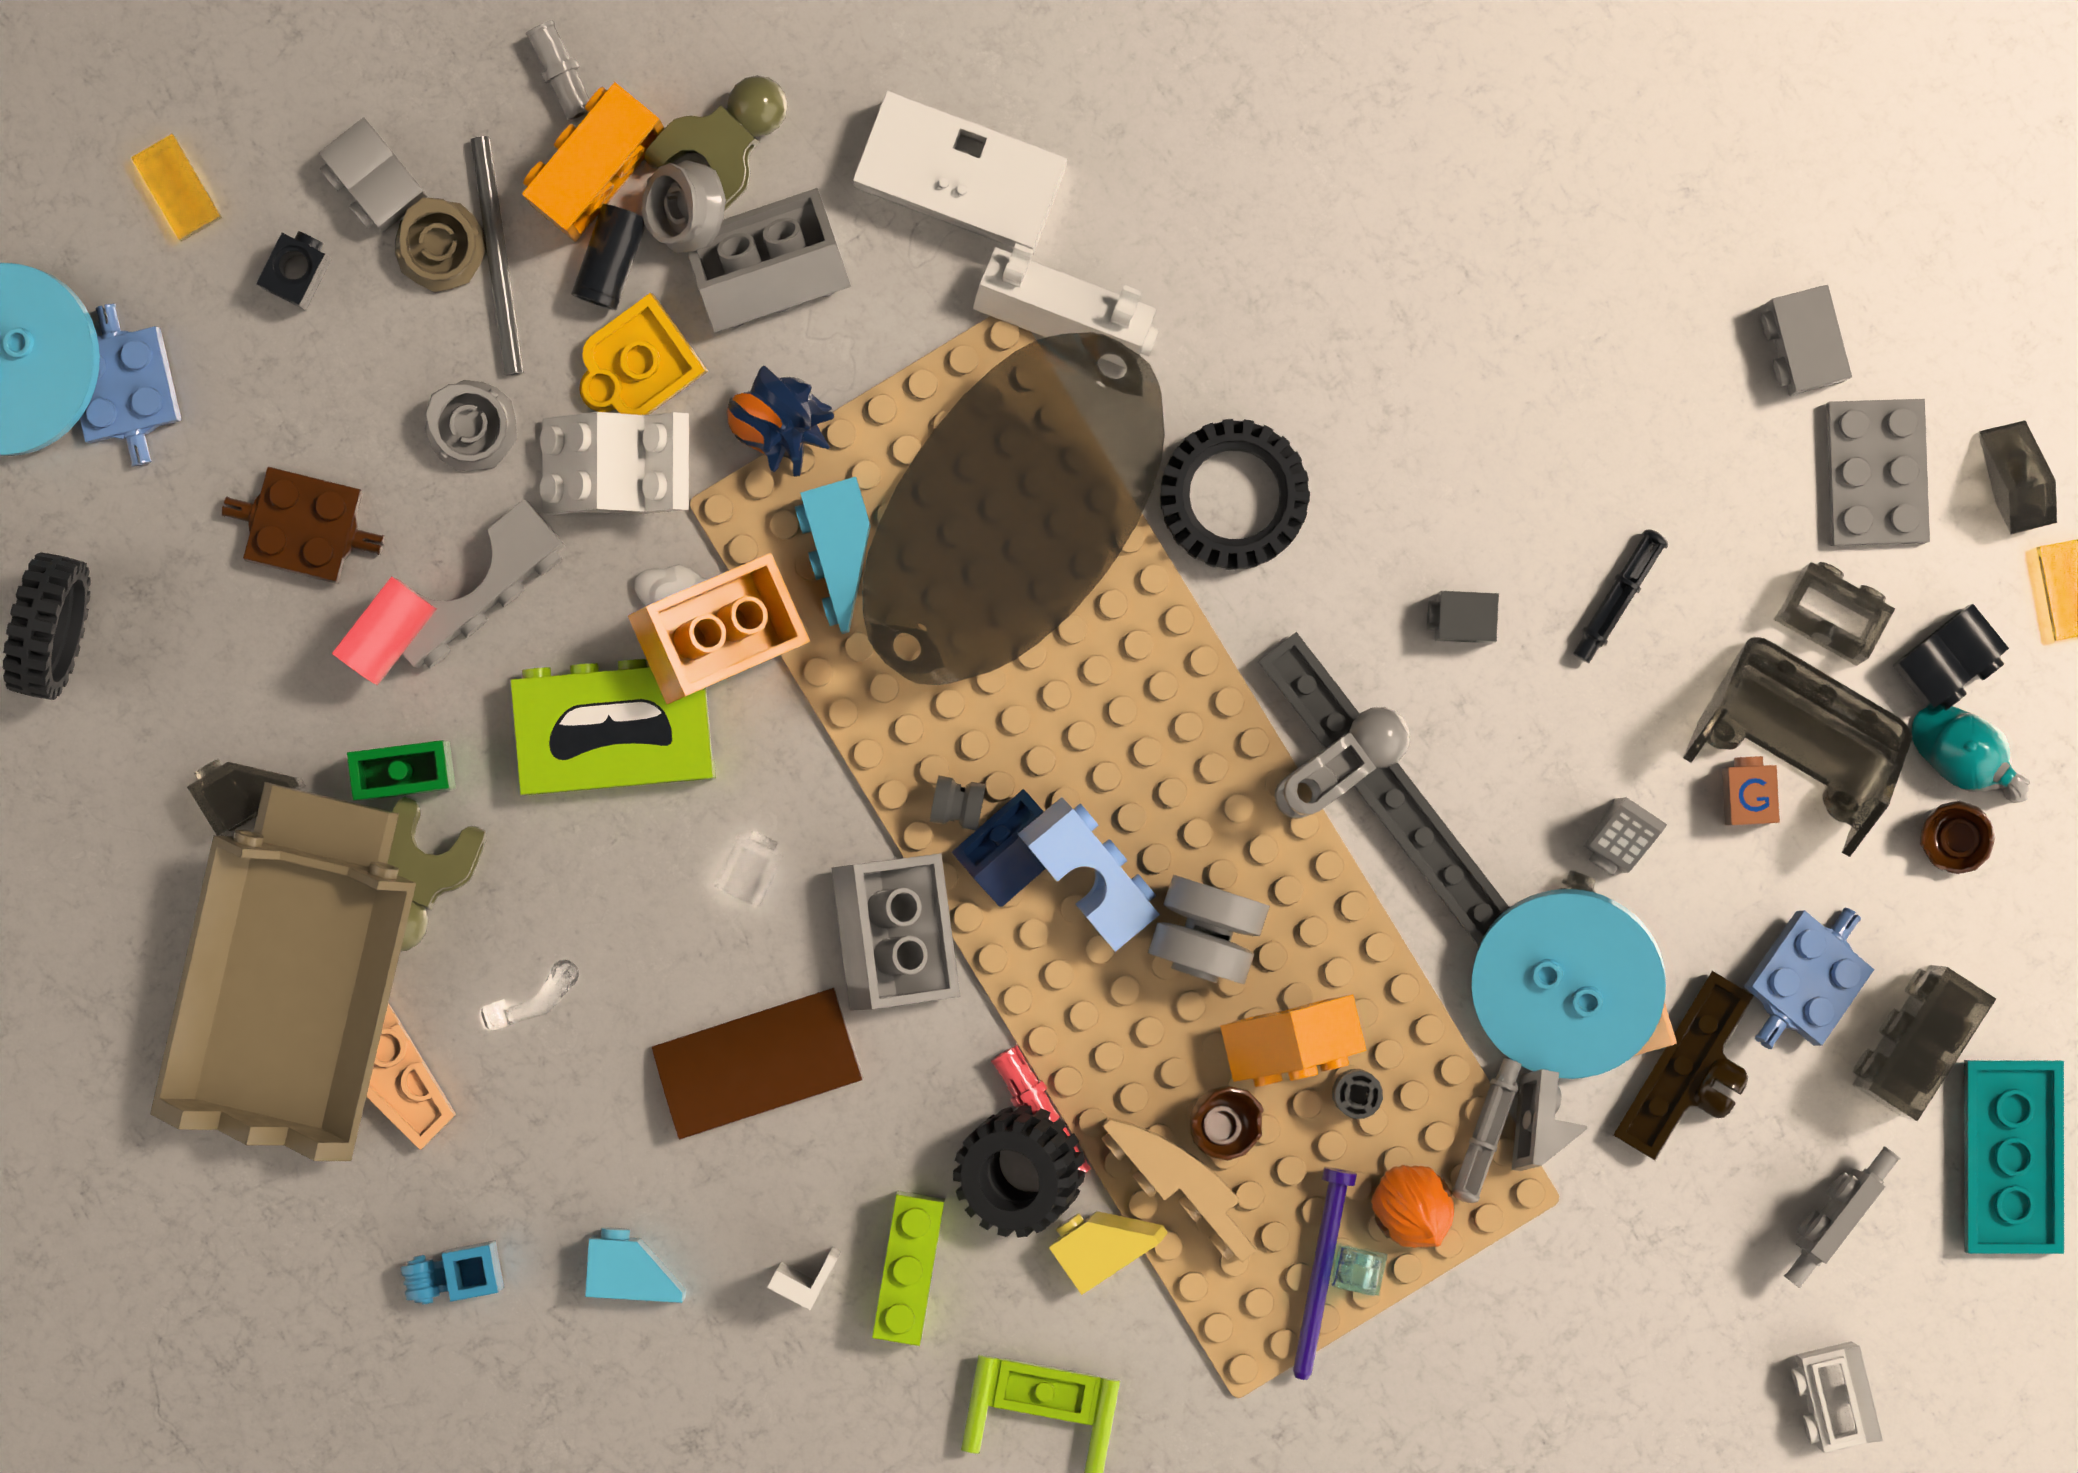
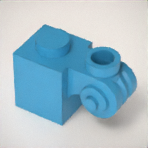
M496 1240L448 1249L442 1253V1259L434 1261L433 1258L426 1259L425 1255L413 1257L414 1260L408 1261L407 1265L400 1267L401 1275L405 1278L403 1285L407 1289L405 1291L406 1300H414L415 1303L422 1302V1305L433 1303V1297L440 1296L439 1293L449 1292L451 1302L498 1293L504 1288Z

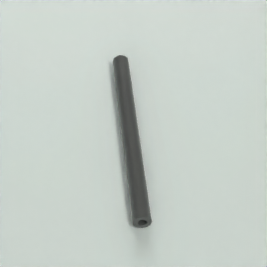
M481 136L472 138L471 146L504 374L517 375L524 373L492 150L490 137Z

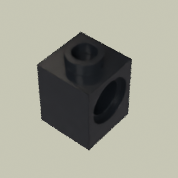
M300 231L297 232L295 238L281 233L256 284L262 289L307 310L332 259L321 252L324 243ZM297 255L305 256L308 262L306 273L301 278L288 279L285 274L287 261Z

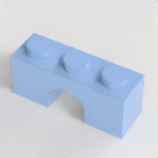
M1061 797L1020 831L1018 835L1057 882L1075 868H1094V885L1090 892L1076 903V906L1116 952L1160 915L1150 903L1156 897V894L1139 874L1132 879L1129 878L1121 868L1128 860L1110 839L1103 844L1097 839L1092 831L1099 825L1080 803L1073 809Z

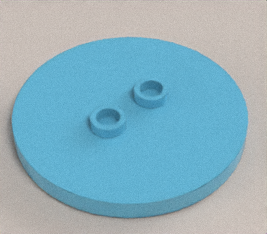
M0 263V456H15L35 452L49 446L64 436L77 423L89 405L96 387L100 353L93 321L80 298L66 284L53 275L36 268L14 263Z
M1558 889L1529 896L1515 903L1494 921L1484 935L1477 950L1472 971V997L1478 1019L1487 1036L1503 1054L1511 1060L1521 1063L1522 1067L1533 1072L1544 1069L1559 1072V1078L1568 1079L1586 1078L1608 1072L1631 1059L1642 1049L1654 1033L1664 1008L1666 973L1662 954L1654 937L1634 913L1615 900L1601 894L1578 889Z

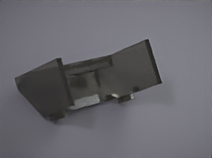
M1752 637L1747 640L1701 715L1683 758L1692 763L1706 742L1715 748L1728 750L1738 748L1744 738L1759 745L1826 785L1822 799L1828 813L1837 821L1851 826L1842 850L1843 854L1851 857L1890 804L1912 742V733L1906 723L1896 715L1765 638Z

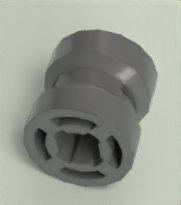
M938 775L930 822L946 824L949 821L959 820L962 828L977 831L986 784L970 782L965 788L961 787V784H957L953 778Z
M1349 1069L1341 1073L1335 1080L1332 1088V1098L1336 1107L1346 1116L1354 1119H1365L1373 1115L1380 1108L1383 1100V1089L1380 1082L1369 1072L1362 1069Z

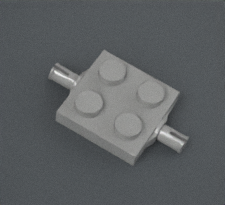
M1883 1146L1881 1152L1867 1169L1864 1168L1863 1171L1853 1169L1849 1175L1843 1172L1836 1178L1827 1191V1195L1831 1197L1829 1202L1820 1213L1813 1210L1800 1225L1797 1233L1802 1237L1796 1245L1802 1249L1800 1251L1802 1254L1787 1274L1784 1275L1785 1278L1798 1288H1801L1816 1266H1820L1822 1262L1826 1264L1884 1190L1883 1179L1897 1161L1901 1159L1899 1156Z

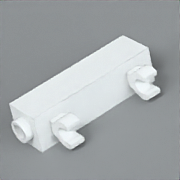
M1015 243L1012 253L995 247L980 282L973 306L974 310L1133 371L1140 353L1148 357L1150 356L1159 329L1151 327L1157 309L1139 302L1142 291L1124 285L1121 294H1117L1031 261L1034 250Z

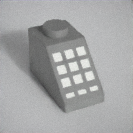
M1615 798L1584 847L1593 852L1589 860L1607 873L1614 875L1617 869L1623 873H1629L1663 832L1667 824L1629 798Z

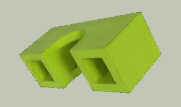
M904 1191L897 1192L872 1338L920 1346L945 1198Z

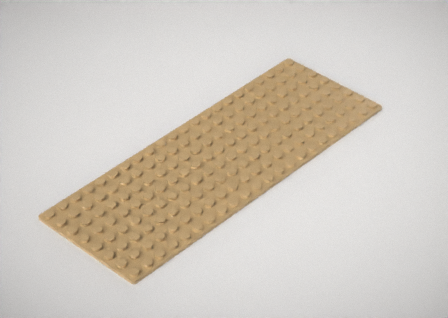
M989 316L833 411L834 418L832 420L817 424L830 448L824 449L804 444V457L800 476H793V463L786 457L782 458L776 472H772L769 467L768 458L763 454L691 499L690 507L729 571L769 553L772 554L810 642L782 654V659L903 857L908 858L942 853L954 941L1037 1077L1045 1083L1048 1095L1072 1134L1075 1133L1079 1140L1078 1144L1122 1216L1163 1225L1168 1232L1157 1246L1145 1254L1234 1397H1244L1294 1366L1328 1188V1182L1322 1180L1324 1167L1352 1171L1357 1173L1355 1186H1347L1316 1352L1558 1203L1559 1194L1542 1166L1523 1171L1512 1170L1516 1123L1510 1113H1508L1497 1144V1151L1494 1152L1479 1195V1201L1476 1203H1465L1452 1195L1454 1203L1453 1222L1439 1247H1402L1391 1238H1386L1378 1227L1371 1200L1385 1172L1395 1166L1417 1165L1430 1167L1437 1175L1444 1179L1452 1191L1470 1144L1469 1140L1473 1136L1490 1088V1081L1325 811L1322 809L1306 817L1294 819L1284 815L1278 809L1274 796L1275 789L1281 780L1298 768L1031 331ZM856 477L871 528L850 632L842 634L839 624L829 626L822 599L829 597L830 593L825 578L819 580L815 578L808 552L817 549L812 532L802 534L795 506L803 504L801 492ZM938 775L953 778L957 784H961V787L965 788L970 782L986 784L978 828L1022 789L1031 796L1044 812L1061 797L1073 809L1081 803L1099 825L1092 831L1102 844L1110 839L1128 860L1121 868L1129 878L1132 879L1139 874L1156 894V897L1150 903L1160 915L1115 952L1076 906V903L1086 896L1094 885L1095 870L1091 867L1075 868L1058 882L1045 869L1004 906H998L951 853L975 830L962 828L959 820L949 821L946 824L930 822ZM1299 783L1297 788L1299 799L1305 803L1310 802L1312 798L1310 787L1305 783ZM1173 875L1270 906L1260 936L1252 937L1233 932L1230 941L1249 949L1254 954L1245 984L1221 977L1215 983L1172 969V961L1148 953L1157 923L1167 922L1185 926L1187 917L1169 910L1164 905ZM1354 995L1366 1051L1348 1056L1350 1065L1328 1071H1321L1320 1065H1317L1318 1075L1290 1081L1288 1072L1281 1073L1283 1081L1259 1087L1254 1086L1253 1079L1233 1082L1220 1025L1252 1016L1288 1010L1320 1000ZM1349 1069H1362L1369 1072L1380 1082L1383 1089V1100L1380 1108L1373 1115L1365 1119H1354L1346 1116L1336 1107L1332 1098V1088L1335 1080L1341 1073ZM1223 1086L1248 1090L1262 1104L1264 1109L1262 1113V1137L1257 1140V1143L1246 1155L1229 1161L1212 1158L1202 1152L1193 1142L1190 1129V1116L1197 1100L1210 1089ZM1110 1117L1135 1124L1174 1142L1202 1161L1239 1197L1240 1202L1230 1209L1227 1214L1257 1251L1243 1263L1240 1262L1235 1254L1227 1260L1209 1239L1215 1233V1230L1203 1217L1196 1223L1179 1203L1178 1200L1185 1195L1181 1189L1177 1190L1165 1201L1158 1192L1150 1198L1132 1176L1139 1170L1127 1155L1119 1161L1101 1139L1108 1133L1102 1123Z

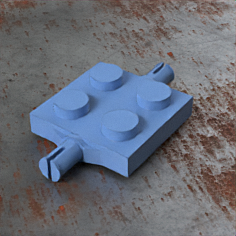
M116 304L98 306L95 309L102 335L97 337L100 363L98 380L93 396L80 418L85 442L94 443L110 438L126 439L132 462L131 466L149 464L152 460L150 459L145 435L151 433L159 426L182 421L161 328L154 326L134 332L121 331Z
M1843 908L1842 913L1831 929L1824 927L1805 910L1796 911L1744 985V988L1762 1002L1765 1010L1770 1015L1762 1029L1755 1036V1040L1761 1042L1762 1046L1772 1049L1785 1028L1797 1031L1813 1046H1822L1875 970L1853 952L1851 946L1846 941L1858 922L1861 921V917L1858 914L1854 915L1855 911L1850 908Z

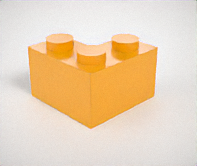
M1353 994L1320 1000L1288 1010L1252 1016L1220 1025L1233 1082L1253 1079L1255 1087L1283 1081L1281 1073L1288 1072L1290 1081L1318 1075L1317 1065H1320L1321 1071L1350 1065L1348 1056L1366 1051Z

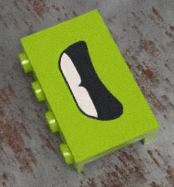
M646 659L617 661L618 670L599 672L598 663L570 665V674L551 676V667L523 669L522 679H511L520 795L716 779L715 762L712 759L706 688L666 704L651 668L647 667Z

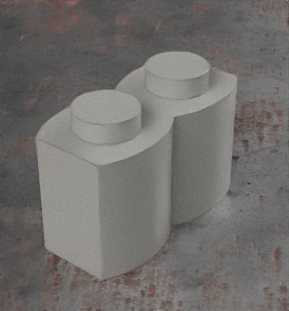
M364 117L319 152L326 162L320 168L321 172L337 191L344 186L356 199L349 207L366 228L375 223L384 232L403 217L409 207L422 197H428Z

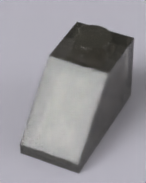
M2026 420L1979 431V439L1995 502L2010 534L2057 523L2056 479Z
M217 759L196 771L194 775L197 781L187 788L216 835L227 836L257 817L264 782L297 790L306 787V784L300 777L236 762H227L222 765L221 761Z

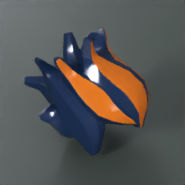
M762 366L758 371L751 390L730 398L727 407L728 424L732 433L741 443L767 456L772 472H776L782 458L786 457L792 461L793 476L797 477L800 476L802 470L804 444L824 449L830 448L817 424L834 418L833 412H829L832 410V407L817 399L811 393V385L795 377L779 378L766 366Z

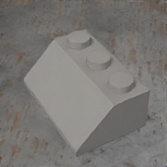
M818 188L724 219L719 233L710 247L687 252L714 333L727 328L741 326L745 322L775 312H783L792 306L819 297H827L837 291L851 287Z
M942 853L832 867L850 1011L873 1010L960 997Z

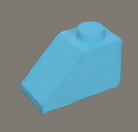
M604 1227L601 1228V1236L593 1235L589 1238L585 1297L677 1303L684 1301L686 1288L641 1238L630 1237V1229Z

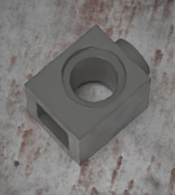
M1440 591L1437 593V601H1429L1427 629L1435 630V641L1497 642L1499 593Z

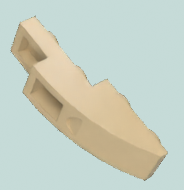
M1110 1117L1102 1123L1108 1133L1101 1139L1119 1161L1127 1155L1139 1170L1132 1176L1150 1198L1158 1192L1165 1201L1177 1190L1181 1189L1185 1195L1178 1200L1179 1203L1196 1223L1203 1217L1215 1230V1233L1209 1239L1227 1260L1235 1254L1240 1262L1243 1263L1257 1251L1227 1214L1230 1209L1240 1202L1239 1197L1202 1161L1174 1142L1135 1124Z

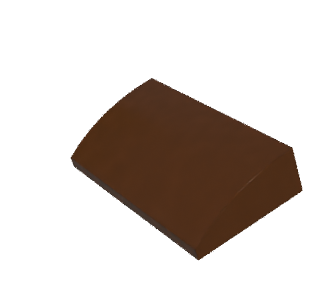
M834 987L652 1046L664 1094L679 1140L864 1079Z

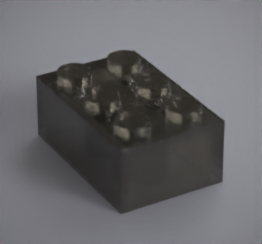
M1929 965L1926 971L1922 968L1917 970L1905 989V992L1910 995L1900 1011L1894 1008L1888 1014L1879 1029V1033L1884 1035L1874 1052L1867 1049L1862 1054L1853 1069V1073L1857 1075L1852 1084L1854 1087L1897 1115L1914 1121L1919 1120L1996 1001L1995 997L1945 966Z

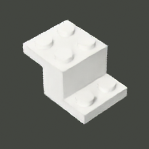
M593 412L543 418L540 436V447L542 450V480L540 483L542 514L562 515L588 512L638 515L689 510V413L669 412L652 415Z

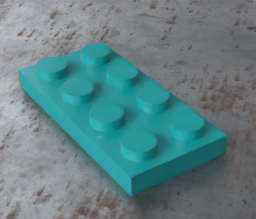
M1964 1060V1252L1968 1254H2064V1061Z

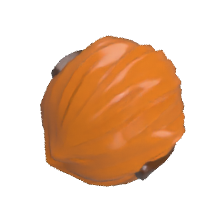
M1401 1165L1385 1172L1373 1194L1371 1202L1373 1204L1372 1209L1375 1212V1221L1386 1238H1391L1402 1247H1439L1452 1226L1454 1217L1452 1191L1444 1179L1437 1175L1432 1168L1417 1165Z

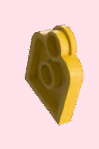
M649 293L588 338L582 353L584 364L588 370L581 378L579 391L583 402L594 411L610 412L616 409L621 414L649 415L706 374L708 370L655 295Z

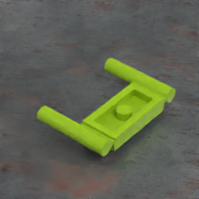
M978 1355L961 1450L980 1454L988 1406L1093 1425L1084 1473H1104L1120 1381L1012 1359H999L987 1355Z

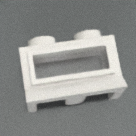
M1850 1341L1796 1354L1798 1367L1792 1368V1378L1798 1396H1806L1810 1414L1803 1415V1423L1809 1443H1817L1818 1448L1827 1453L1860 1444L1883 1441L1861 1347Z

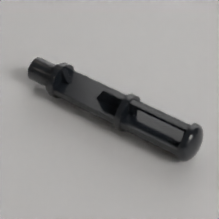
M1651 529L1643 531L1644 537L1620 575L1617 574L1614 579L1616 581L1589 625L1583 627V638L1573 652L1582 661L1589 664L1597 650L1603 645H1607V638L1635 593L1641 591L1640 585L1664 548L1667 549L1668 541L1661 533Z

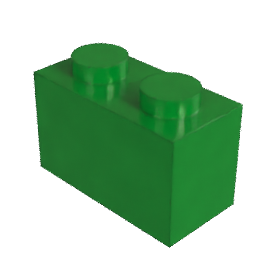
M440 740L347 752L353 801L456 789L450 741Z

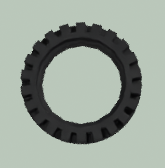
M40 552L28 564V570H25L22 576V586H18L16 592V604H13L10 615H12V620L7 625L6 634L8 635V640L4 643L3 653L6 656L3 660V669L5 670L3 679L6 682V688L10 691L32 697L55 700L62 693L63 687H66L69 681V674H72L75 667L74 658L79 655L81 648L79 645L80 638H83L85 632L83 625L88 617L89 609L86 606L90 601V591L88 589L91 585V578L88 577L90 571L87 563L65 556Z

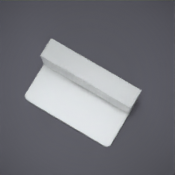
M832 1247L815 1280L781 1262L767 1288L811 1310L841 1251Z

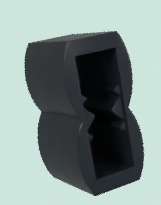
M1970 604L1955 614L1892 666L1928 710L1941 705L1946 711L1967 695L1968 692L1963 686L1973 677L1978 675L1983 681L2005 664L2000 656L2009 647L1974 604Z

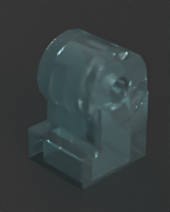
M1339 1243L1330 1284L1334 1287L1353 1292L1379 1296L1388 1254Z

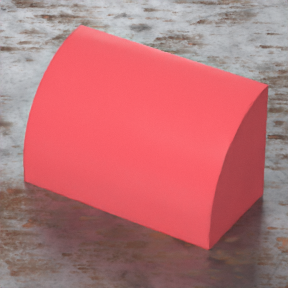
M391 576L332 654L361 676L378 685L437 608L402 581Z

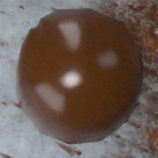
M1959 800L1941 804L1928 814L1921 829L1920 845L1936 868L1946 870L1949 873L1962 874L1976 871L1990 858L1996 837L1993 825L1986 813L1977 806Z
M1231 1086L1210 1089L1197 1100L1192 1109L1190 1129L1193 1142L1202 1152L1212 1158L1229 1161L1246 1155L1257 1143V1140L1262 1137V1113L1264 1112L1262 1104L1248 1090Z

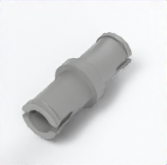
M554 21L545 22L526 32L545 70L541 75L545 83H551L566 114V119L569 121L588 113L584 108L590 99L576 72L579 65L575 58L570 59L555 28Z

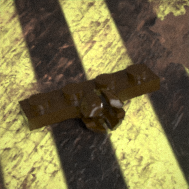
M1714 971L1710 973L1674 1033L1677 1044L1665 1048L1613 1136L1656 1161L1682 1116L1690 1107L1700 1108L1715 1118H1724L1731 1112L1736 1104L1735 1101L1712 1087L1718 1081L1741 1095L1747 1085L1748 1075L1746 1070L1727 1059L1723 1052L1727 1041L1752 1002L1753 994Z

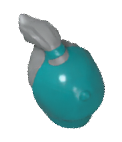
M1938 705L1934 709L1928 710L1924 708L1918 712L1912 724V740L1920 755L1945 780L1954 786L1970 792L2003 789L2006 799L2012 802H2024L2028 799V785L2030 781L2027 776L2019 774L2013 769L2006 735L1997 726L1976 714L1953 706L1946 711L1941 705Z

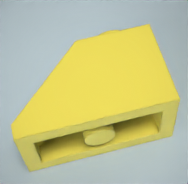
M1096 1211L1086 1219H1083L1080 1213H1078L1055 1229L1060 1236L1049 1246V1249L1080 1294L1083 1295L1157 1246L1168 1232L1160 1224Z

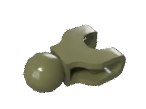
M756 75L744 78L730 92L727 108L720 105L708 116H684L670 122L647 148L644 160L652 168L658 169L663 165L674 163L687 153L703 155L710 167L716 170L726 197V211L748 188L750 180V153L760 143L756 137L771 134L780 127L786 118L788 107L786 95L780 85L769 77Z
M406 796L398 800L392 812L398 813L399 816L387 863L399 868V876L416 883L400 952L412 949L425 936L429 923L426 909L432 911L439 896L445 892L457 890L471 880L486 843V830L477 826H470L461 831L459 838L449 851L439 855L425 854L418 848L415 841L416 828L421 816L420 807L415 800Z

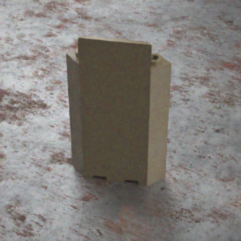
M264 782L253 832L235 830L234 836L213 835L150 1115L178 1130H218L245 1145L286 1146L313 1161L352 1160L416 886L415 882L398 875V867L387 864L399 816L398 813Z

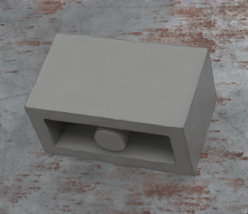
M1828 284L1772 298L1765 304L1767 312L1761 313L1763 329L1768 341L1775 340L1779 358L1773 360L1774 371L1779 386H1787L1789 396L1842 383L1852 378Z

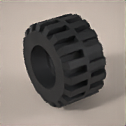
M1021 1105L1015 1111H1013L1012 1107L1002 1109L996 1115L993 1114L968 1135L963 1141L964 1146L957 1151L954 1161L960 1165L953 1170V1181L961 1182V1186L955 1192L959 1201L966 1199L969 1203L965 1211L970 1218L975 1214L981 1217L982 1221L979 1226L987 1231L994 1225L998 1227L997 1235L1008 1237L1014 1230L1017 1238L1027 1237L1033 1231L1037 1234L1045 1230L1051 1223H1054L1078 1197L1080 1190L1077 1188L1084 1182L1085 1172L1078 1170L1085 1162L1083 1152H1075L1074 1147L1079 1143V1140L1075 1133L1070 1136L1066 1135L1063 1129L1067 1124L1059 1118L1055 1122L1049 1120L1051 1112L1041 1108L1035 1114H1032L1031 1106ZM1002 1150L1021 1153L1033 1163L1039 1176L1038 1192L1019 1190L1007 1181L1000 1167L999 1158Z

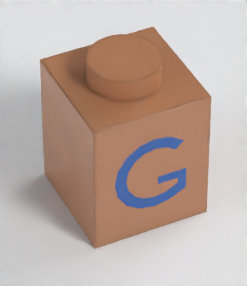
M1763 756L1734 758L1735 767L1722 768L1725 825L1780 823L1777 765L1764 766Z

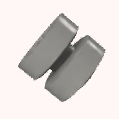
M1173 875L1164 905L1169 910L1187 917L1185 926L1167 922L1157 923L1148 953L1172 961V969L1215 983L1221 977L1245 984L1254 954L1249 949L1230 941L1233 932L1252 937L1260 936L1270 906Z

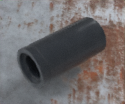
M602 204L571 295L607 309L617 310L646 227L643 216L613 205Z

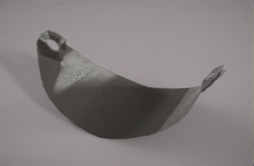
M1095 332L1050 336L1036 340L1012 353L992 368L961 397L927 439L898 483L878 524L868 551L863 574V617L868 640L885 664L904 678L916 684L926 685L950 684L992 672L1014 661L1041 642L1066 620L1096 587L1114 563L1137 526L1154 487L1162 460L1165 438L1162 393L1151 365L1144 358L1121 342ZM1105 354L1119 356L1127 366L1125 375L1119 379L1106 376L1098 366L1099 359ZM1096 381H1100L1105 387L1100 386ZM918 624L924 625L927 631L922 630ZM908 633L918 640L921 652L915 660H903L896 654L893 643L897 635Z

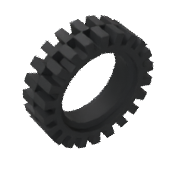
M1225 419L1222 422L1209 423L1202 426L1200 430L1192 432L1172 453L1161 481L1160 505L1167 529L1169 528L1172 533L1173 539L1194 559L1197 558L1214 568L1221 567L1226 568L1225 570L1249 569L1275 558L1291 544L1299 533L1308 513L1307 508L1310 502L1309 478L1307 470L1303 468L1302 459L1298 452L1292 449L1289 445L1290 442L1284 436L1280 437L1273 432L1274 429L1266 425L1255 424L1251 420L1233 421V419ZM1225 451H1243L1260 458L1272 470L1278 483L1280 495L1274 518L1262 531L1244 539H1228L1210 532L1197 520L1191 507L1190 486L1195 472L1204 461L1215 454Z

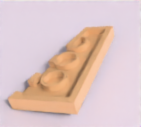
M388 1002L366 1097L414 1145L422 1150L456 1116V1113Z

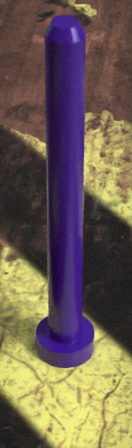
M1324 1167L1322 1180L1328 1182V1188L1293 1367V1373L1297 1379L1308 1380L1312 1375L1347 1186H1355L1357 1173L1332 1167Z

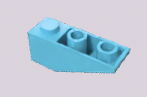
M856 477L801 492L803 504L795 506L802 534L812 532L817 549L808 552L816 580L825 578L830 593L829 597L822 599L829 626L839 624L842 634L850 632L871 528Z

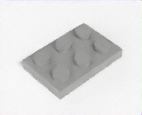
M1925 399L1827 402L1831 546L1930 542Z

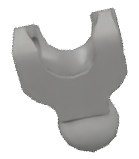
M1372 707L1361 712L1353 721L1349 733L1340 737L1280 781L1274 795L1278 809L1284 815L1294 819L1314 814L1339 798L1376 768H1387L1398 763L1406 754L1410 743L1409 729L1405 720L1396 711L1386 707ZM1299 783H1305L1310 787L1312 791L1310 802L1305 803L1299 799L1297 794Z

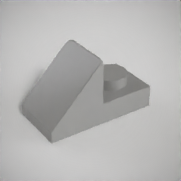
M1541 1069L1520 1076L1512 1170L1523 1171L1542 1166L1587 1130L1585 1125L1555 1120V1114L1561 1104V1090L1558 1087L1559 1072Z

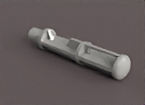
M1504 1058L1498 1075L1490 1081L1491 1085L1473 1136L1469 1140L1470 1144L1456 1184L1452 1188L1453 1196L1462 1202L1476 1203L1480 1199L1479 1195L1494 1152L1497 1151V1144L1515 1093L1518 1091L1516 1080L1522 1066L1521 1063Z

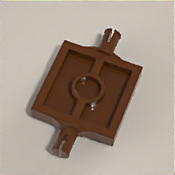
M272 467L267 468L261 493L254 500V504L226 496L224 504L227 507H222L221 515L223 517L226 516L249 522L250 534L243 556L246 562L339 584L344 561L350 555L353 548L381 555L383 550L381 545H384L385 535L358 530L357 513L363 494L361 489Z

